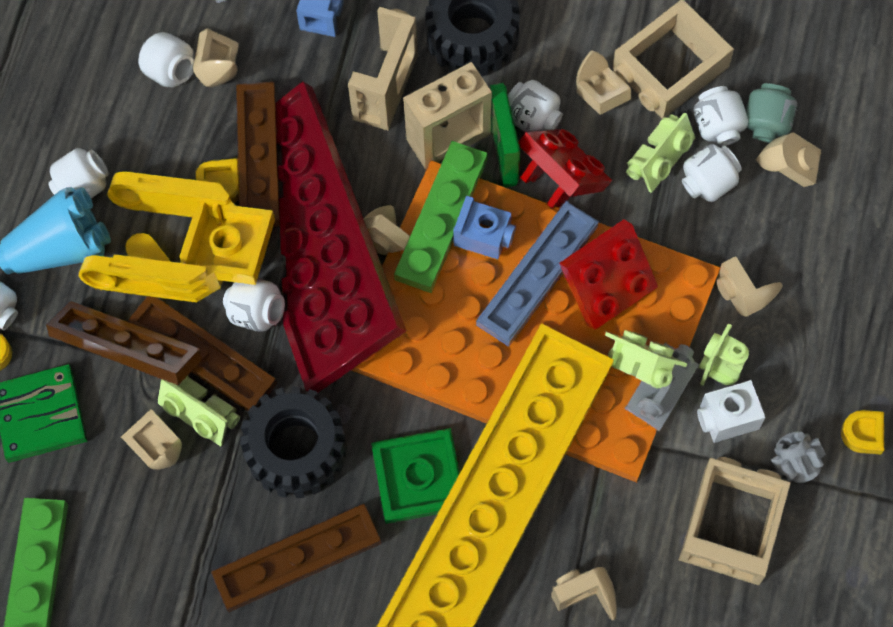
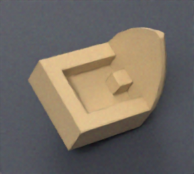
M206 29L199 34L193 71L206 87H216L227 83L235 77L237 73L235 61L239 43L210 29Z
M590 51L579 67L576 89L577 94L601 115L630 100L631 88L608 67V63L603 55Z
M790 133L772 140L761 151L756 161L765 170L771 172L779 171L801 186L807 187L816 184L821 149L796 133Z
M391 205L382 206L366 215L364 221L377 253L387 255L388 252L394 253L405 249L410 236L396 226L394 207Z
M736 256L722 263L717 277V286L723 298L727 301L731 300L738 313L745 317L767 306L783 287L781 282H777L756 289Z
M153 409L148 411L121 436L148 467L155 470L175 465L182 450L181 439Z
M598 567L583 574H580L579 570H574L556 580L558 585L553 587L551 597L558 611L596 594L611 620L616 619L615 591L613 583L604 567Z

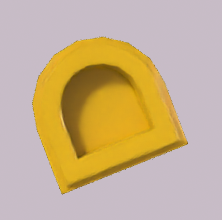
M862 410L850 414L841 428V437L845 445L855 452L881 455L884 452V412Z

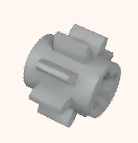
M792 432L779 439L774 449L777 456L771 459L780 476L786 475L788 481L793 480L796 483H804L814 479L820 473L823 466L820 458L824 457L826 453L818 438L812 440L809 434Z

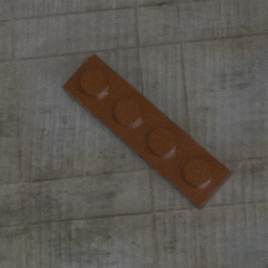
M274 82L236 84L239 206L273 210L275 217L273 227L280 226Z
M147 296L127 320L129 323L200 348L202 360L191 372L246 411H249L252 405L259 408L261 406L259 398L265 394L269 395L277 385L274 377L157 297Z
M72 301L46 324L48 334L52 338L179 385L202 360L200 348Z
M362 504L211 571L224 605L228 613L379 546L381 545V540L365 504Z

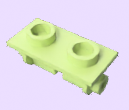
M683 113L680 118L675 115H670L668 118L664 117L648 137L649 144L656 147L653 149L643 144L627 162L628 168L626 173L634 180H638L640 177L644 178L647 188L651 193L661 181L668 177L671 168L682 154L690 149L695 139L688 115Z
M729 323L722 336L717 333L713 334L704 351V357L699 365V368L705 371L700 382L703 386L708 377L724 385L735 384L739 380L743 366L749 357L747 346L728 335L732 326Z
M624 330L623 336L609 332L605 334V336L615 340L613 348L608 353V357L614 359L612 367L635 376L637 379L655 388L667 387L671 383L674 364L687 366L686 362L672 357L674 349L652 341L648 346L646 345L648 338L629 330Z
M189 376L179 385L161 379L158 404L171 416L178 417L193 427L200 436L209 438L219 446H222L227 427L233 429L240 420V416L236 414V408L216 395H212L205 403L201 400L207 395V389L189 378Z

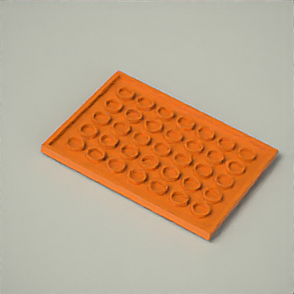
M430 161L400 226V229L409 236L412 234L441 164L438 162ZM480 178L472 198H474L475 202L511 213V224L516 226V231L510 248L503 247L498 260L456 247L453 241L432 293L395 281L394 273L404 250L394 253L388 252L382 268L407 331L351 371L487 424L541 323L608 356L610 349L613 348L615 340L605 336L606 332L623 336L624 330L647 337L646 345L648 346L652 341L662 345L667 343L677 349L680 344L690 347L720 267L638 237L658 284L655 290L594 330L586 324L563 273L508 347L476 326V320L560 208L555 206L551 209L543 201ZM598 223L597 229L585 245L612 227ZM479 224L483 228H490L489 226ZM611 367L566 455L637 483L657 429L625 409L641 380Z

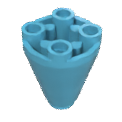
M66 187L58 191L1 240L0 267L6 274L9 275L14 272L21 274L82 263L85 257L91 255L104 256V245L109 244L111 238L106 226L102 222L97 223L90 210L93 208V203L85 188L81 187L75 190L72 187Z

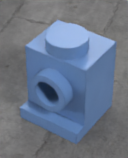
M300 0L297 7L300 30L336 37L337 25L335 16H340L344 0Z
M466 196L453 230L454 246L499 260L503 247L510 248L515 235L516 226L511 224V213L475 202L474 198ZM479 224L489 226L490 228H483Z

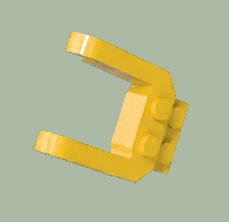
M118 172L114 174L107 193L109 199L114 204L130 210L192 217L179 256L181 262L115 254L113 258L91 255L84 258L78 274L85 284L99 290L196 303L219 290L223 281L256 285L275 222L273 210L235 206L220 183L133 172Z

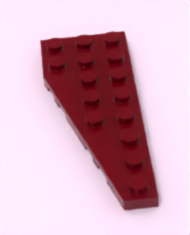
M303 81L276 102L277 144L282 146V165L278 166V180L283 182L284 196L279 199L281 255L286 257V277L282 278V292L287 294L288 311L283 312V326L305 390L308 392L311 389L319 393L404 334L407 330L314 89Z

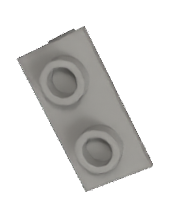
M664 343L665 346L674 349L672 357L686 362L687 366L674 364L672 381L667 387L655 388L641 381L625 407L627 411L658 431L662 428L699 366L692 358L694 351L684 344H680L677 349Z

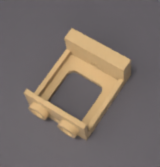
M379 7L377 13L380 44L382 50L388 51L377 78L353 71L348 88L353 120L389 130L418 56L416 17L410 16L407 12L400 9L389 10Z

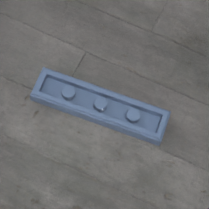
M565 201L478 317L476 326L509 347L563 275L559 263L585 245L597 229L599 221L568 201Z

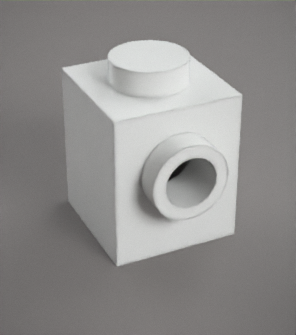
M751 380L706 393L700 405L701 408L697 410L702 430L705 433L710 432L714 443L759 430L765 419Z

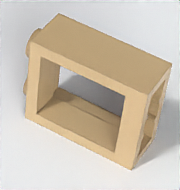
M680 0L615 50L613 71L639 95V99L646 109L651 112L655 111L663 119L728 69L734 49L684 0ZM672 30L703 62L667 90L636 57Z
M472 62L403 98L406 139L425 169L428 168L431 160L440 162L444 159L451 141L470 146L491 135L492 92ZM440 86H446L447 90L442 92L439 91L438 88Z
M718 457L717 460L709 458L703 473L679 560L760 585L767 572L791 482L781 480L779 474L770 470L759 469L755 472L742 468L741 463L731 458ZM713 482L771 499L756 556L697 538Z

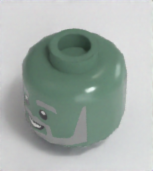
M766 83L761 85V89H755L749 94L745 110L748 117L747 128L754 132V139L770 143L776 137L791 133L798 108L796 99L791 96V90L784 86Z

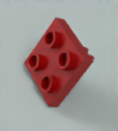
M564 129L526 132L518 142L519 146L533 159L522 174L521 179L525 183H528L530 180L535 182L545 171L559 185L547 202L551 209L555 206L561 208L565 201H568L573 196L603 192L612 181L604 173V165L595 157L586 155L577 146L579 142L576 137Z
M624 219L559 263L586 324L594 330L658 287L635 229L631 223Z

